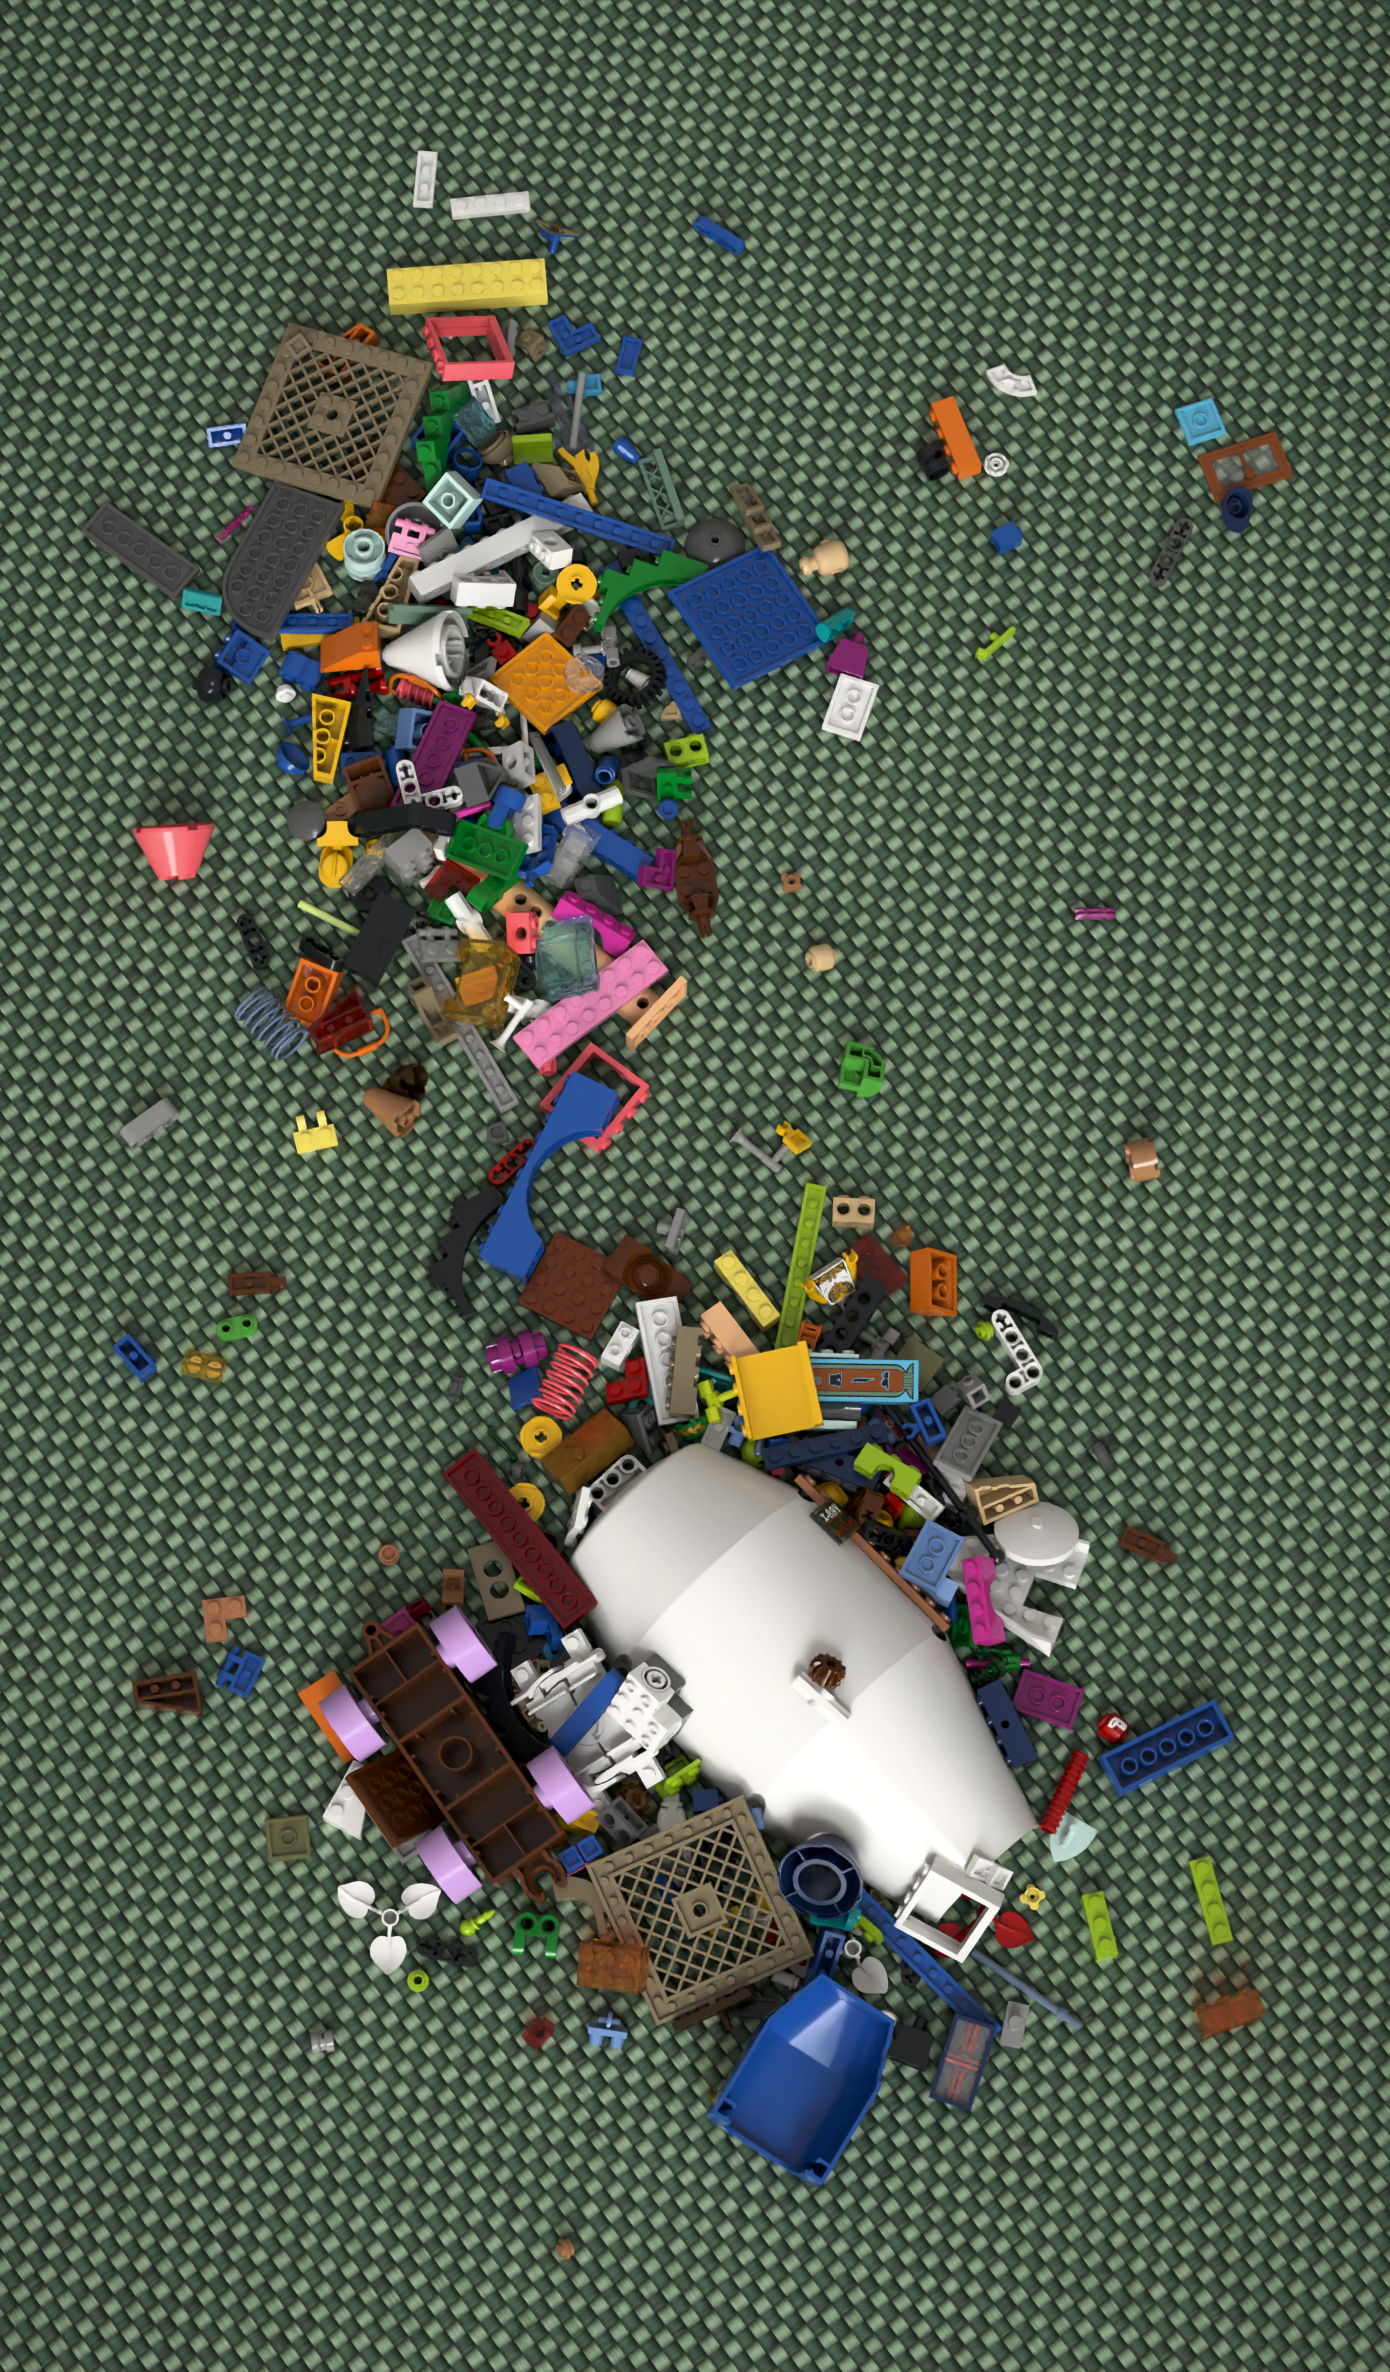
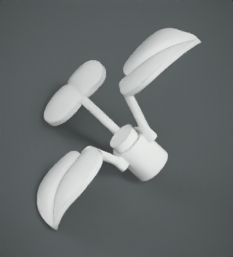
M361 1881L340 1885L338 1887V1899L344 1911L354 1918H363L367 1914L368 1909L381 1915L382 1923L388 1926L387 1937L379 1936L372 1942L370 1955L374 1963L388 1975L401 1965L406 1955L404 1939L400 1936L391 1937L392 1926L397 1924L399 1914L408 1910L409 1914L415 1919L422 1920L428 1918L436 1909L441 1891L430 1884L419 1883L410 1885L401 1895V1899L406 1906L398 1911L387 1909L383 1912L371 1906L375 1900V1892L368 1883Z
M858 1928L852 1929L851 1932H848L850 1940L843 1944L840 1955L847 1959H856V1964L859 1967L855 1968L852 1972L854 1987L866 1994L886 1993L888 1990V1977L883 1964L874 1957H867L862 1963L860 1962L859 1954L862 1947L855 1940L852 1933L860 1936L862 1931ZM810 1943L812 1948L814 1949L815 1944ZM810 1958L806 1959L807 1966L794 1964L789 1968L793 1973L804 1978Z

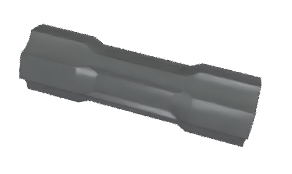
M820 1403L823 1420H861V1403Z

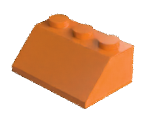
M930 1247L910 1252L911 1313L922 1316H957V1255Z

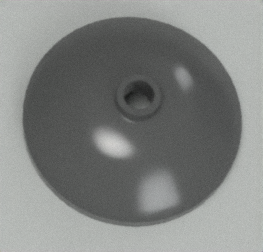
M408 502L397 507L389 516L385 528V537L389 546L393 531L402 532V527L395 526L397 518L403 520L407 518L411 522L423 525V523L429 525L428 527L436 529L435 533L442 529L445 524L423 502ZM408 530L407 535L419 539L420 533L415 535L412 533V530ZM426 535L425 541L429 539L431 536Z
M714 518L699 522L690 530L685 541L687 558L709 565L707 572L743 555L745 552V541L742 533L734 524L723 519ZM717 539L719 542L713 543L712 540Z

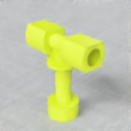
M711 1380L698 1383L700 1396L706 1400L708 1406L705 1412L709 1424L714 1425L724 1421L720 1407L724 1406V1401L736 1397L734 1389L720 1394L719 1391H715Z

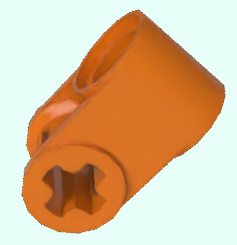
M803 1320L797 1342L806 1340L808 1349H812L813 1352L817 1347V1343H819L823 1325L816 1326Z

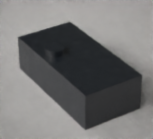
M380 892L344 960L342 968L378 987L417 910Z

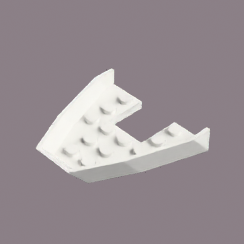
M994 1534L987 1535L995 1548L999 1549L994 1541ZM977 1536L963 1537L965 1540L947 1573L951 1580L959 1583L958 1588L966 1596L962 1560L979 1555L989 1557V1552ZM1082 1539L1078 1540L1077 1548L1071 1556L1053 1565L1030 1566L1016 1562L1007 1556L1004 1562L1000 1565H995L996 1579L990 1587V1599L995 1613L1003 1620L1005 1628L1048 1657H1050L1063 1618L1025 1607L1024 1604L1035 1577L1076 1589L1090 1548V1542Z

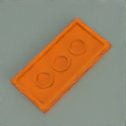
M333 1670L298 1693V1696L344 1765L354 1760L355 1757L331 1727L318 1702L343 1685Z

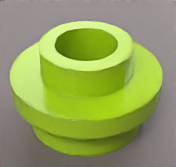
M979 1321L975 1330L978 1338L983 1341L990 1340L994 1336V1330L990 1322Z
M421 1970L411 1972L407 1978L409 1988L414 1992L424 1991L429 1984L428 1975ZM420 1977L422 1979L421 1984H415L414 1979Z

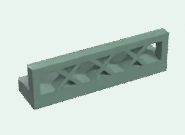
M661 448L654 449L653 456L638 460V464L661 531L666 532L685 526V517ZM655 462L656 469L651 473L645 470L644 465ZM653 479L662 483L659 491L651 487ZM660 496L668 500L666 508L657 505V500ZM665 514L672 516L675 523L664 525L663 518Z
M388 602L387 623L421 625L442 611L454 610L461 615L467 627L468 615H472L473 609L470 607L460 608L456 605Z

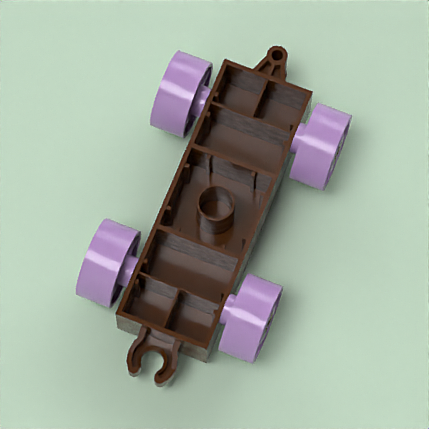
M457 1605L429 1623L440 1641L439 1645L436 1644L427 1629L418 1622L396 1638L389 1633L386 1627L377 1622H365L361 1631L362 1635L366 1638L369 1657L347 1672L364 1698L359 1700L349 1686L344 1684L318 1702L331 1727L350 1753L361 1763L387 1744L384 1735L376 1724L381 1721L461 1838L456 1842L447 1829L440 1825L414 1844L433 1877L455 1904L460 1903L484 1885L473 1866L475 1863H478L493 1886L500 1889L518 1877L524 1892L532 1900L540 1903L546 1902L547 1896L545 1892L535 1884V1876L539 1871L549 1870L554 1876L555 1884L560 1888H565L568 1884L564 1866L554 1859L550 1853L568 1841L570 1837L551 1809L555 1808L569 1825L595 1806L588 1791L554 1745L526 1764L537 1782V1785H533L454 1670L455 1667H458L467 1680L473 1683L498 1665L484 1640Z

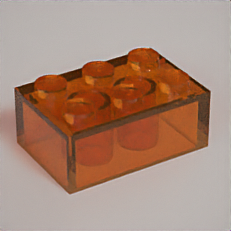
M593 1938L583 1940L579 1945L576 1985L633 1995L641 1994L647 1988L650 1947Z
M1248 1987L1238 1991L1235 1997L1230 1998V1995L1218 1998L1215 2004L1210 2005L1209 2002L1197 2006L1191 2018L1200 2041L1261 2020L1266 2012L1257 1989L1251 1990Z

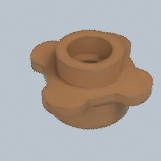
M798 872L789 875L787 873L782 874V890L785 893L801 891V874Z

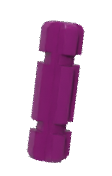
M1103 907L1075 909L1076 920H1084V918L1087 920H1103V918L1114 919L1115 909L1113 907H1106V909H1103Z

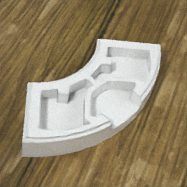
M1005 364L986 370V375L990 382L1006 394L1017 397L1037 395L1036 387L1030 375H1016L1010 372Z

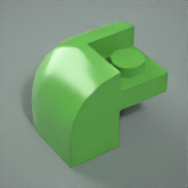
M847 1041L839 1067L838 1088L855 1091L856 1097H871L877 1094L884 1082L885 1059H882L874 1051V1047Z

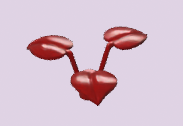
M963 1893L961 1894V1896L966 1900L972 1899ZM981 1904L976 1910L977 1918L962 1931L953 1922L943 1923L937 1930L962 1943L966 1937L964 1933L974 1925L986 1906ZM1004 1912L1000 1916L999 1922L996 1915L992 1919L994 1924L998 1926L994 1933L995 1938L1005 1948H1017L1034 1939L1031 1928L1017 1913ZM933 1948V1952L943 1958H951Z

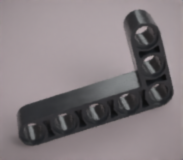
M417 803L359 813L355 815L354 836L370 838L418 829L440 836L453 837L455 836L457 815Z

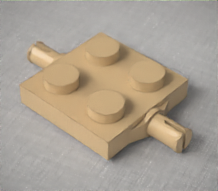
M317 562L293 604L296 610L312 605L315 612L319 614V610L320 612L323 611L319 601L333 595Z

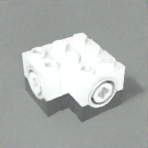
M656 1653L629 1672L626 1677L627 1679L619 1688V1692L616 1693L611 1701V1705L606 1709L612 1718L616 1719L651 1755L680 1733L694 1711L679 1696L686 1682Z

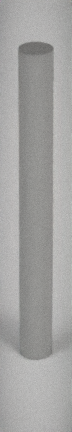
M578 372L569 441L570 450L577 449L586 373Z

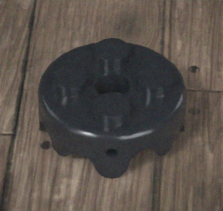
M490 629L487 633L474 639L468 652L470 666L473 668L492 655L491 651L493 648L487 643V639L489 638L491 642H495L497 640L496 632L503 637L504 641L507 639L517 653H519V648L511 636L503 635L497 629ZM498 661L496 663L495 672L502 667Z

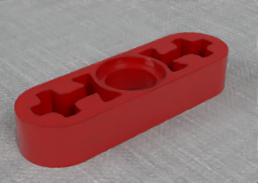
M524 1139L489 1171L490 1184L494 1185V1187H502L516 1175L520 1167H524L528 1161L525 1159L528 1151L523 1154L524 1160L520 1156L524 1152V1146H532V1149H534L536 1142L532 1139ZM510 1158H516L519 1164L515 1168H510L507 1165V1161ZM501 1166H504L506 1171L501 1175L502 1180H494V1174L499 1175L503 1171Z

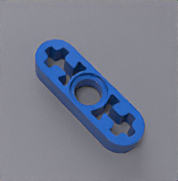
M698 216L693 223L694 228L698 232L736 255H740L746 247L739 237L704 216Z

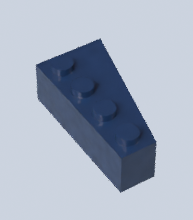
M572 719L552 726L545 735H540L550 756L554 758L557 765L564 763L572 780L570 797L574 803L583 800L587 794H597L603 791V785L595 778V767L590 762L587 748L582 743L579 730L574 725Z

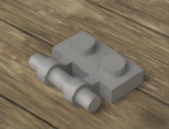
M425 926L424 928L417 929V936L424 937L425 939L421 940L418 944L422 962H460L462 960L459 940H451L450 936H457V928ZM433 936H441L442 940H434Z

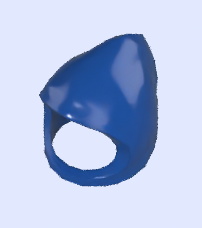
M469 448L457 450L450 462L451 470L457 471L470 485L478 478L483 464L480 454ZM461 452H468L476 457L477 463L473 466L458 464L455 458Z

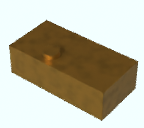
M604 1408L539 1461L548 1476L571 1496L632 1447L635 1442L626 1427Z

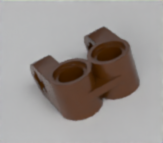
M866 1486L861 1491L856 1490L849 1500L845 1517L849 1521L855 1518V1523L859 1528L866 1522V1519L877 1520L885 1501V1495Z

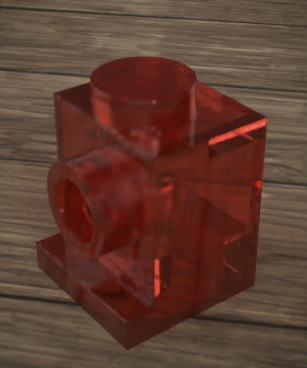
M538 2016L521 2038L539 2053L555 2033L553 2029L554 2024L546 2017L541 2019ZM542 2030L544 2032L543 2037L538 2038L536 2032Z

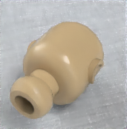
M830 539L820 542L813 549L812 557H802L799 560L801 572L806 576L811 575L816 570L821 576H834V574L846 570L850 565L849 555L844 543L840 540L831 541Z

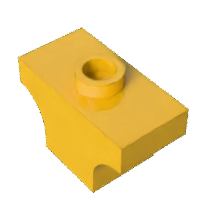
M327 821L326 833L322 837L317 838V846H331L332 850H344V846H358V837L352 836L349 833L347 821Z

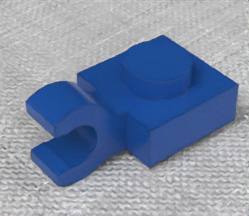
M390 552L381 567L382 570L374 579L375 584H378L381 579L387 581L388 575L399 558L398 554Z

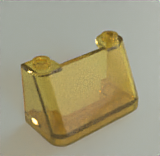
M461 938L460 944L457 947V956L464 964L454 999H445L441 1005L440 1014L447 1019L500 1030L504 1025L509 1003L503 1001V998L507 993H510L512 996L520 967V957L504 941Z

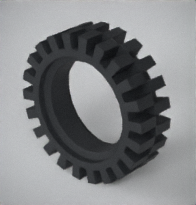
M631 646V651L626 647L623 648L624 654L621 655L619 652L620 666L608 667L606 663L605 669L607 671L602 673L604 677L602 683L608 696L616 705L627 704L633 708L632 710H634V706L640 710L642 709L641 704H645L646 707L650 706L649 700L655 703L657 701L656 694L661 697L663 694L661 688L665 689L666 684L664 681H667V676L665 675L666 669L655 652L653 653L649 648L645 650L643 646H639V650L636 646ZM642 663L651 668V679L644 689L635 693H626L618 688L619 675L629 665Z

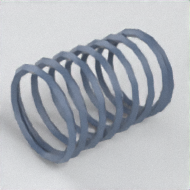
M265 986L255 989L246 996L234 1013L237 1021L245 1020L244 1028L252 1026L250 1035L259 1033L257 1041L265 1040L264 1048L272 1047L270 1055H275V1060H283L290 1056L302 1045L308 1035V1028L301 1026L300 1020L294 1019L293 1013L287 1012V1007L281 1005L280 999L274 998L273 992H268V987ZM265 990L264 993H261V994L257 995L256 997H254L252 1000H250V1001L243 1007V1005H244L252 996H254V995H255L256 993H258L259 991ZM270 995V1000L262 1003L266 996ZM259 999V1001L252 1008L245 1012V1010L250 1005H252L255 1001ZM277 1002V1006L269 1010L272 1003ZM265 1007V1009L252 1022L248 1023L250 1019L259 1010ZM279 1009L284 1010L283 1014L275 1017ZM273 1013L261 1027L255 1030L259 1023H261L267 1016ZM286 1016L291 1017L289 1021L282 1024ZM278 1021V1023L271 1029L270 1032H268L265 1036L261 1037L271 1025ZM297 1023V1027L288 1032L291 1025ZM283 1028H285V1029L283 1030V1032H282L274 1041H272L270 1044H268L269 1041H270L279 1031H281ZM304 1031L300 1041L289 1052L278 1057L279 1053L293 1041L296 1035Z

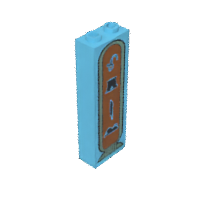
M810 1359L819 1403L912 1405L918 1402L919 1360Z

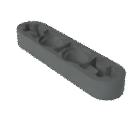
M1181 518L1176 522L1149 576V582L1153 587L1160 588L1166 584L1193 531V523L1188 518ZM1186 525L1187 529H1185L1183 535L1180 536L1179 534L1181 531V527ZM1173 540L1179 541L1181 547L1174 549L1170 546V542ZM1169 557L1172 559V564L1164 565L1161 559ZM1160 569L1163 570L1161 579L1156 581L1155 576H1158Z

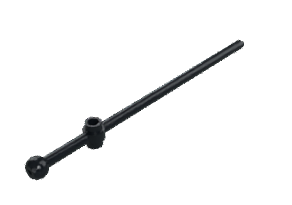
M881 1405L905 1439L906 1436L912 1434L909 1429L902 1431L901 1428L904 1422L891 1405ZM915 1438L907 1440L958 1510V1513L954 1515L956 1523L959 1525H969L989 1552V1557L994 1558V1565H1000L1004 1562L1005 1553L995 1548L976 1522L975 1518L979 1515L977 1508L973 1505L970 1507L965 1506L937 1467L932 1465V1460Z

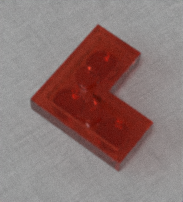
M447 858L426 885L424 892L441 903L452 887L467 896L470 890L481 882V879Z

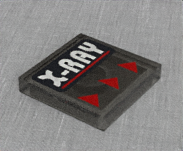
M832 1498L828 1499L809 1515L839 1546L861 1528Z

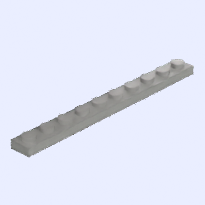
M416 933L402 940L401 944L419 975H424L431 985L442 1012L456 1031L457 1040L499 1112L502 1114L519 1105L518 1099L438 963L422 962L418 944L421 940H424L423 937H418Z

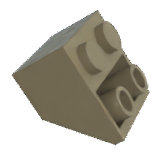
M541 463L532 464L537 476L536 478L542 481L545 486V493L550 498L564 501L569 495H576L586 489L575 471Z

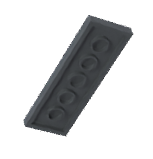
M106 501L81 529V534L174 601L182 594L184 587H187L200 572V568Z

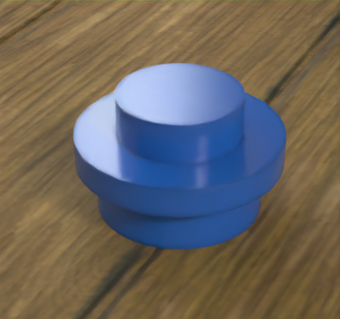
M672 799L663 800L658 807V812L664 819H673L679 811L677 803Z

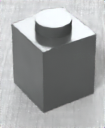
M947 1384L930 1398L940 1420L960 1405L961 1400L959 1392L954 1387L950 1388Z

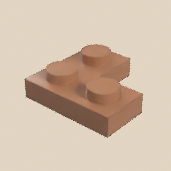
M245 1595L202 1600L206 1643L228 1641L226 1620L247 1618Z

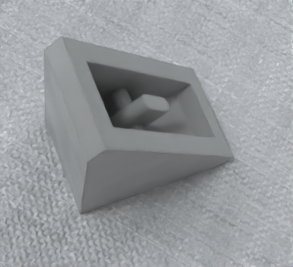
M541 610L521 638L530 645L546 631L551 635L555 631L560 619L555 620Z

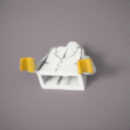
M470 676L465 677L459 687V695L464 698L461 705L463 707L467 706L469 710L474 705L495 711V715L499 718L494 723L498 728L500 727L504 730L510 724L509 719L505 716L506 712L504 709L509 694L484 679Z

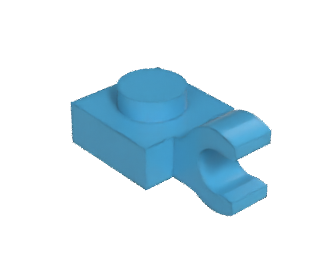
M600 374L586 375L583 396L602 395ZM567 381V394L576 393L577 381Z

